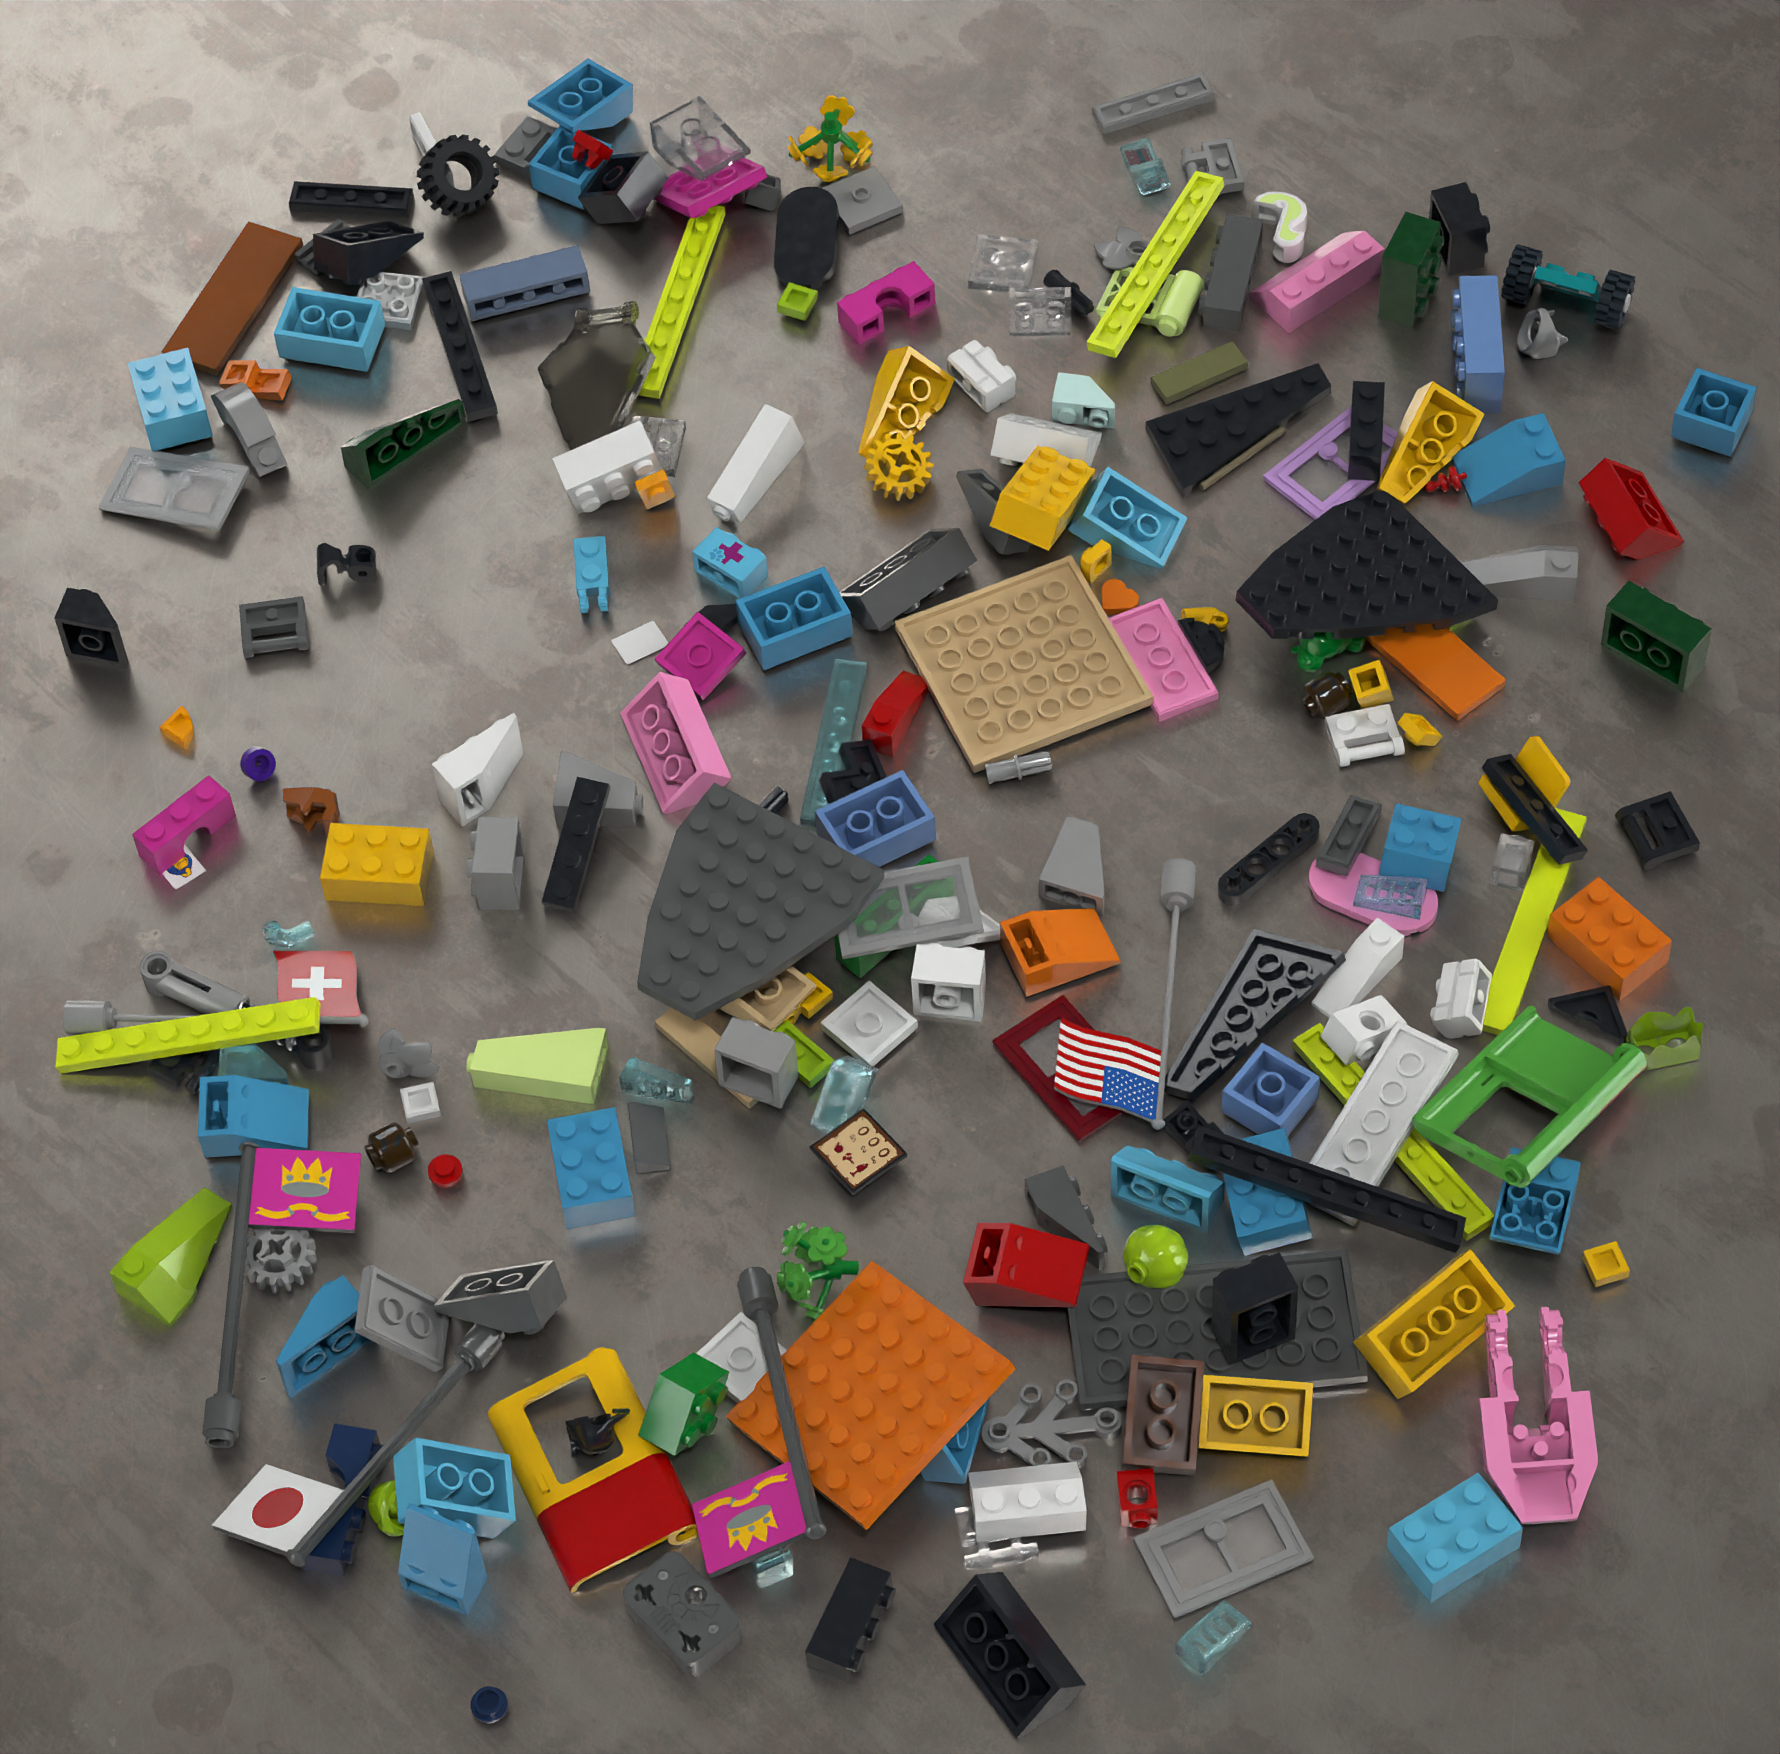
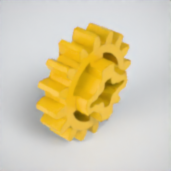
M901 432L897 433L895 439H892L889 434H885L883 443L876 439L873 443V449L869 448L865 457L867 460L864 464V470L868 471L866 480H875L873 490L884 489L885 498L890 493H894L897 501H900L902 494H906L909 499H912L915 491L921 494L925 484L930 482L932 477L930 473H932L934 463L929 462L931 452H922L924 443L920 442L915 445L913 443V435L904 440L902 439Z

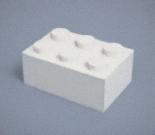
M641 420L552 458L565 490L578 514L593 512L601 504L612 499L619 500L625 498L631 491L637 489L635 481L662 470Z

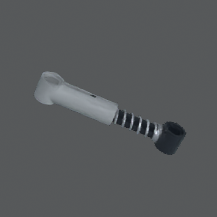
M159 950L147 953L140 962V972L145 987L153 996H168L204 1014L257 1006L256 1004L250 1006L249 997L173 962L171 956L164 951ZM322 1025L319 1027V1033L276 1040L278 1045L286 1044L288 1050L292 1051L294 1055L299 1056L302 1064L310 1070H322L328 1067L334 1059V1050L329 1032Z

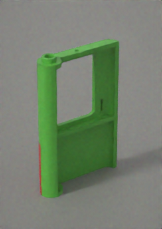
M1529 1005L1412 1117V1122L1419 1134L1426 1139L1503 1179L1509 1184L1523 1188L1528 1186L1645 1070L1647 1060L1643 1052L1630 1043H1622L1615 1049L1614 1054L1611 1055L1543 1020L1537 1014L1536 1008ZM1509 1087L1555 1111L1558 1115L1518 1155L1509 1154L1502 1160L1453 1133L1499 1088Z

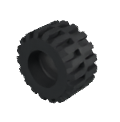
M456 134L450 135L448 138L438 141L420 160L419 165L421 168L417 170L416 177L421 178V181L417 183L419 190L424 189L425 194L422 195V198L425 202L428 199L432 202L430 207L433 210L441 208V214L448 216L452 212L453 217H460L464 213L465 215L471 214L495 193L493 190L498 186L499 180L495 179L499 175V168H494L493 166L497 162L495 155L490 157L487 153L491 149L487 145L483 148L479 145L481 140L474 138L469 141V135L464 134L457 138ZM447 161L458 162L469 171L471 176L470 190H459L448 182L444 172Z

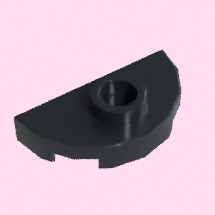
M1195 618L1178 620L1179 627L1207 674L1216 669L1223 660L1225 650L1222 632L1214 624L1209 623L1208 625L1204 622L1195 621Z

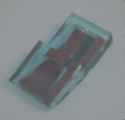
M1149 138L1120 147V154L1126 168L1142 196L1171 187L1161 158L1157 159Z

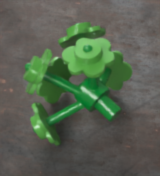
M801 1220L797 1226L791 1225L783 1232L784 1236L781 1243L785 1246L781 1254L784 1256L786 1254L789 1255L793 1247L797 1246L795 1256L799 1259L803 1258L808 1264L819 1262V1269L805 1272L803 1264L784 1261L780 1264L781 1272H777V1285L782 1293L786 1292L788 1299L800 1301L810 1298L809 1289L812 1288L814 1280H826L816 1307L801 1302L798 1305L808 1309L805 1316L812 1318V1322H814L825 1311L823 1308L833 1281L840 1280L842 1275H858L859 1263L858 1261L842 1260L848 1251L847 1246L843 1243L845 1236L842 1232L834 1233L831 1227H822L819 1230L818 1227L813 1226L808 1232L803 1233L807 1223Z

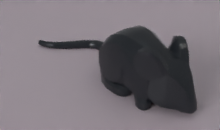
M612 1409V1413L616 1414L612 1417L609 1413L593 1418L584 1416L565 1421L571 1445V1457L577 1458L579 1450L593 1456L600 1455L608 1450L615 1438L614 1425L629 1415L630 1409Z

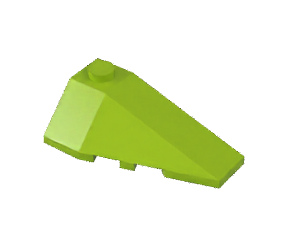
M202 1188L136 1242L111 1269L109 1273L116 1292L171 1327L195 1298L197 1284L202 1272H205L209 1264L208 1258L214 1244L220 1238L232 1209V1204L209 1189Z

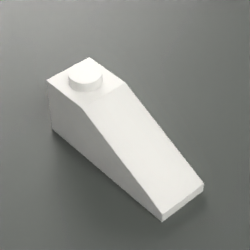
M1376 918L1352 944L1345 954L1346 961L1331 974L1312 1001V1006L1330 1018L1333 1012L1360 1003L1402 959L1404 935L1379 918Z

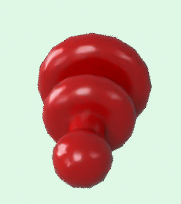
M1450 466L1448 468L1449 476L1446 477L1444 473H1439L1438 480L1429 481L1424 486L1425 490L1431 493L1441 488L1443 492H1448L1449 485H1453L1454 490L1459 492L1462 489L1460 480L1467 478L1466 472L1458 474L1456 468Z

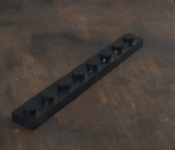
M1198 1125L1194 1132L1188 1157L1190 1162L1456 1253L1461 1246L1466 1217Z

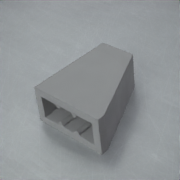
M561 751L553 802L556 825L564 824L577 777L608 783L611 787L600 826L635 828L637 815H642L643 795H638L636 782L574 754Z
M1066 817L1039 877V898L1075 909L1094 908L1097 915L1103 917L1105 912V891L1098 825L1086 819Z

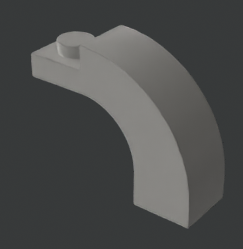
M240 382L211 395V399L223 424L228 423L239 438L257 478L287 465L274 436L276 433L266 413L246 384Z

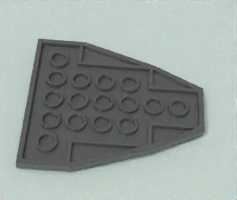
M713 783L676 830L647 918L637 980L638 990L697 1020L763 986L846 928L885 878L884 870L746 798Z

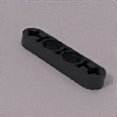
M1308 813L1294 816L1226 871L1218 881L1219 899L1231 906L1243 903L1301 856L1319 838L1320 825L1317 818ZM1299 827L1304 830L1300 834H1298ZM1310 828V833L1305 831V829ZM1277 844H1284L1288 846L1290 851L1284 855H1278L1271 849ZM1258 863L1263 865L1266 871L1262 874H1253L1247 868L1252 864ZM1237 885H1239V891H1236L1235 889L1227 891V886L1234 888Z

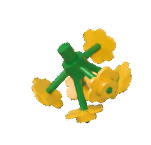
M829 95L825 98L824 105L820 107V113L824 115L821 130L818 131L813 126L806 127L803 132L804 134L798 137V142L801 145L798 146L793 137L789 136L788 139L791 144L787 148L790 152L789 157H793L796 162L802 160L805 166L809 165L805 157L813 156L815 159H821L827 153V165H820L819 168H814L813 173L823 181L835 182L839 180L840 176L848 175V170L843 169L842 166H834V144L840 141L843 143L840 146V151L844 153L843 158L845 161L851 162L849 165L851 168H855L858 164L864 166L867 162H870L873 154L870 149L873 146V142L863 130H859L857 133L850 131L847 134L842 131V126L847 125L848 119L854 116L855 110L853 106L848 105L846 97L837 98L834 95Z

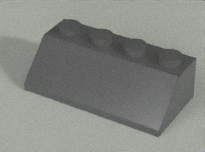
M934 528L928 530L839 593L850 610L851 617L864 629L883 631L895 624L894 618L901 613L907 614L920 606L919 601L927 595L931 597L945 589L944 583L950 579L956 580L966 575L970 571L968 567L975 563L977 559L960 528Z

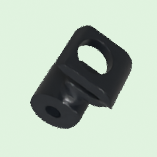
M322 543L317 547V577L320 586L326 585V568L332 564L337 567V574L347 571L349 577L356 582H369L376 577V552L372 547L367 545H351L348 547L346 555H342L340 549L328 543Z

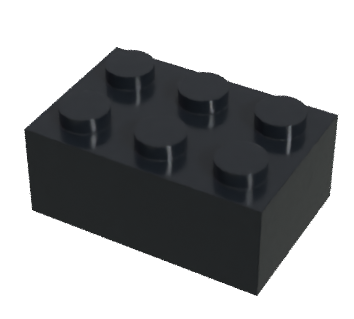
M1280 1252L1270 1256L1261 1255L1252 1260L1248 1265L1237 1269H1226L1213 1278L1211 1330L1229 1365L1295 1339L1298 1285Z

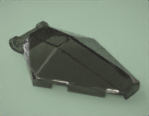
M636 301L625 302L623 306L588 310V308L577 309L575 311L574 328L569 336L537 367L543 385L550 395L552 409L570 451L623 427L656 359V356L636 327V319L639 317V308ZM622 318V321L590 325L593 322Z

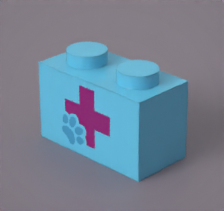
M718 527L692 551L694 570L738 598L751 595L768 577L766 556L759 549L749 547L734 534L726 533Z

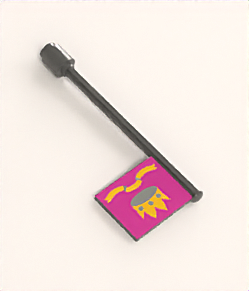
M252 1141L240 1144L239 1150L242 1151L218 1389L217 1393L213 1397L206 1399L202 1434L206 1437L205 1443L208 1446L230 1448L234 1445V1440L239 1436L242 1403L235 1399L232 1390L249 1228L355 1233L361 1153L260 1148L258 1144Z
M750 1267L742 1271L737 1287L744 1315L749 1319L756 1320L790 1461L692 1504L706 1570L710 1578L721 1575L805 1537L819 1539L825 1535L827 1530L826 1526L822 1524L771 1318L778 1310L779 1305L772 1277L762 1267Z

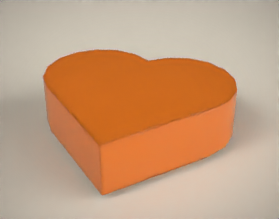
M1110 579L1102 585V608L1107 616L1117 615L1139 606L1138 593L1132 589H1127L1123 581Z

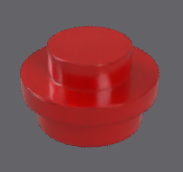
M439 1155L428 1165L429 1179L440 1188L455 1186L463 1174L460 1160L453 1155Z

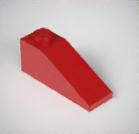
M903 670L874 701L861 728L862 740L871 739L877 753L893 758L929 692L928 686L921 676Z

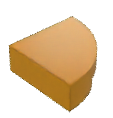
M180 706L160 726L161 734L184 749L188 747L193 738L194 728L188 711L183 706Z

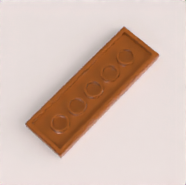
M248 221L161 351L162 354L188 348L194 369L218 376L295 259V253L303 247L302 238Z

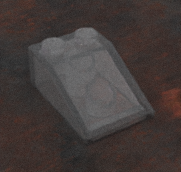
M701 96L650 122L652 145L657 153L670 166L699 181L751 154V149Z

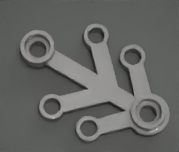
M1066 1379L1057 1384L1056 1395L1032 1423L1019 1424L1030 1409L1037 1408L1041 1404L1042 1391L1036 1384H1026L1020 1391V1400L1007 1415L988 1420L984 1424L981 1434L986 1447L994 1452L1010 1450L1027 1462L1029 1466L1051 1464V1455L1046 1449H1032L1021 1440L1034 1438L1065 1459L1066 1463L1077 1461L1080 1469L1087 1463L1085 1447L1080 1444L1070 1445L1057 1435L1094 1431L1099 1438L1112 1440L1121 1433L1122 1417L1117 1410L1106 1407L1098 1410L1093 1416L1055 1420L1067 1405L1074 1403L1078 1397L1076 1383ZM1063 1389H1070L1073 1393L1066 1396L1061 1391ZM1028 1393H1034L1037 1395V1397L1033 1400H1029L1025 1398V1395ZM1109 1417L1113 1418L1114 1421L1106 1424L1101 1419ZM996 1430L1006 1431L1002 1436H996L993 1432ZM1079 1453L1083 1457L1079 1460H1073L1070 1458V1455ZM1043 1457L1047 1461L1044 1464H1036L1034 1459Z

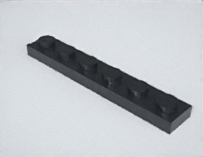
M452 271L422 278L435 324L460 399L463 402L467 421L470 422L497 415V405Z

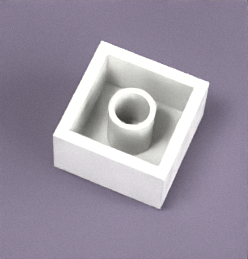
M917 944L911 976L914 1015L981 1022L986 994L985 950H977L972 947H943L939 944Z

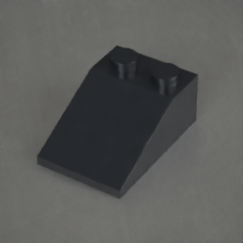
M391 221L315 233L313 234L314 270L325 273L327 278L342 279L344 284H361L362 279L375 277L424 238V232Z

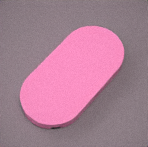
M1360 853L1348 876L1316 867V859L1312 863L1309 870V886L1313 891L1315 899L1329 909L1367 925H1371L1376 918H1379L1404 936H1411V933L1418 931L1421 933L1427 930L1436 919L1438 897L1435 890L1378 877L1381 865L1380 860Z

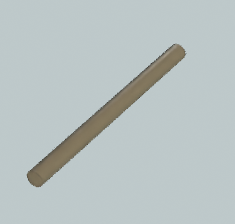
M1280 426L1201 482L1199 488L1202 491L1207 489L1286 433L1285 428Z

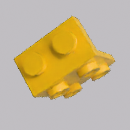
M1531 736L1516 757V761L1555 808L1568 789L1570 778L1539 736ZM1483 774L1478 784L1512 832L1529 829L1498 788L1491 782L1490 778Z

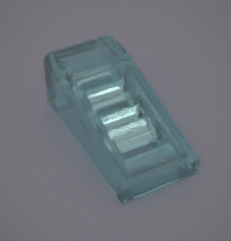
M1361 875L1353 906L1420 920L1427 894L1428 880L1416 877ZM1368 887L1374 888L1372 897L1365 896ZM1381 889L1387 890L1386 897H1379ZM1394 892L1400 893L1399 898H1393ZM1407 895L1413 896V899H1407L1406 897Z
M630 1057L619 1077L621 1093L625 1095L692 1104L695 1099L692 1080L635 1057Z
M1223 1600L1175 1643V1654L1204 1676L1252 1626V1622L1227 1601ZM1224 1613L1238 1623L1235 1628H1232L1221 1619ZM1217 1624L1228 1634L1223 1637L1212 1626ZM1207 1633L1218 1643L1213 1645L1203 1635ZM1197 1642L1208 1650L1205 1654L1194 1646Z

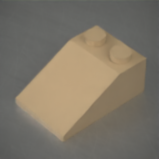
M791 965L763 986L718 1009L743 1021L751 1020L760 1027L773 1032L813 992L816 984Z

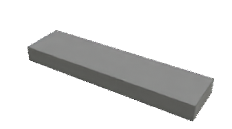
M1200 73L1093 106L1092 115L1104 135L1213 101L1215 93L1204 73Z

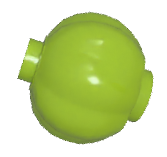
M1146 1225L1138 1227L1127 1239L1123 1251V1261L1127 1267L1128 1276L1135 1283L1147 1288L1166 1289L1169 1286L1176 1285L1182 1279L1183 1271L1188 1264V1252L1185 1248L1184 1240L1176 1231L1163 1225Z

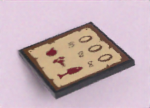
M864 1108L809 1146L810 1150L852 1195L859 1192L908 1156L903 1148Z

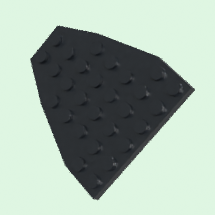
M1376 491L1330 508L1272 552L1237 590L1235 599L1272 639H1288L1291 637L1313 639L1314 632H1333V639H1348L1385 635L1386 628L1393 627L1403 628L1404 633L1415 632L1416 625L1433 624L1434 630L1445 629L1497 610L1499 600L1403 505L1385 491Z

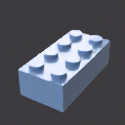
M1497 275L1459 276L1458 289H1453L1452 305L1456 309H1451L1450 315L1451 328H1454V331L1457 332L1452 335V350L1456 352V356H1459V358H1454V376L1458 377V381H1460L1456 382V396L1483 413H1501L1505 368Z

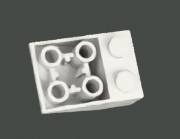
M515 713L510 714L504 719L497 720L487 730L477 736L470 737L463 745L450 753L443 754L436 762L432 763L439 800L462 827L491 808L523 755Z

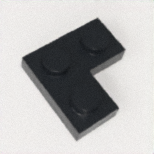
M870 739L841 743L838 752L846 770L824 772L819 782L828 804H831L887 776L874 744Z

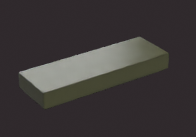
M1231 341L1152 376L1151 385L1165 404L1168 405L1248 369V361L1234 342Z

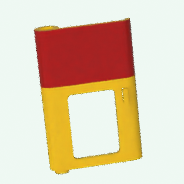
M605 1347L594 1349L587 1357L497 1402L487 1413L505 1454L510 1455L513 1472L571 1593L577 1591L579 1585L586 1580L668 1539L671 1545H682L699 1535L692 1504L666 1451L638 1436L646 1411L617 1352L614 1349H607ZM587 1377L606 1414L610 1413L612 1417L616 1415L612 1413V1409H630L629 1415L614 1425V1431L622 1445L623 1452L617 1458L568 1483L561 1484L558 1482L529 1422L525 1408L530 1403L579 1378Z

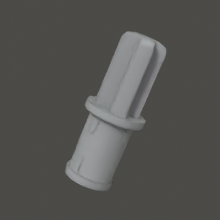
M1047 751L1020 757L1014 754V758L985 764L989 784L1013 778L1022 780V776L1052 769L1050 754Z

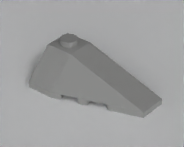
M1539 545L1461 561L1496 597L1572 602L1575 600L1578 575V550L1576 546Z

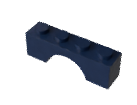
M334 1424L325 1456L330 1472L338 1476L345 1483V1489L383 1446L380 1444L377 1431ZM375 1479L306 1557L305 1565L301 1566L302 1569L340 1576L345 1575L348 1563L352 1564L355 1559L357 1544L354 1540L357 1531L363 1530L366 1519V1510L363 1508L366 1498L369 1497L372 1489L375 1488Z

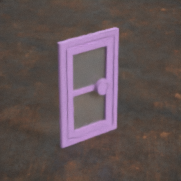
M1351 407L1263 475L1264 481L1314 520L1333 506L1355 499L1376 482L1348 479ZM1384 423L1380 478L1397 433Z

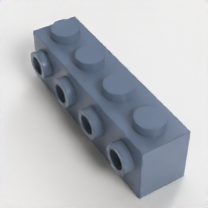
M579 245L459 274L463 297L471 321L590 292L588 272Z

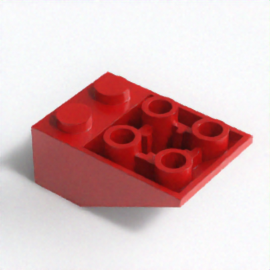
M977 1223L963 1284L976 1306L1076 1307L1090 1246L1087 1243L1013 1223Z

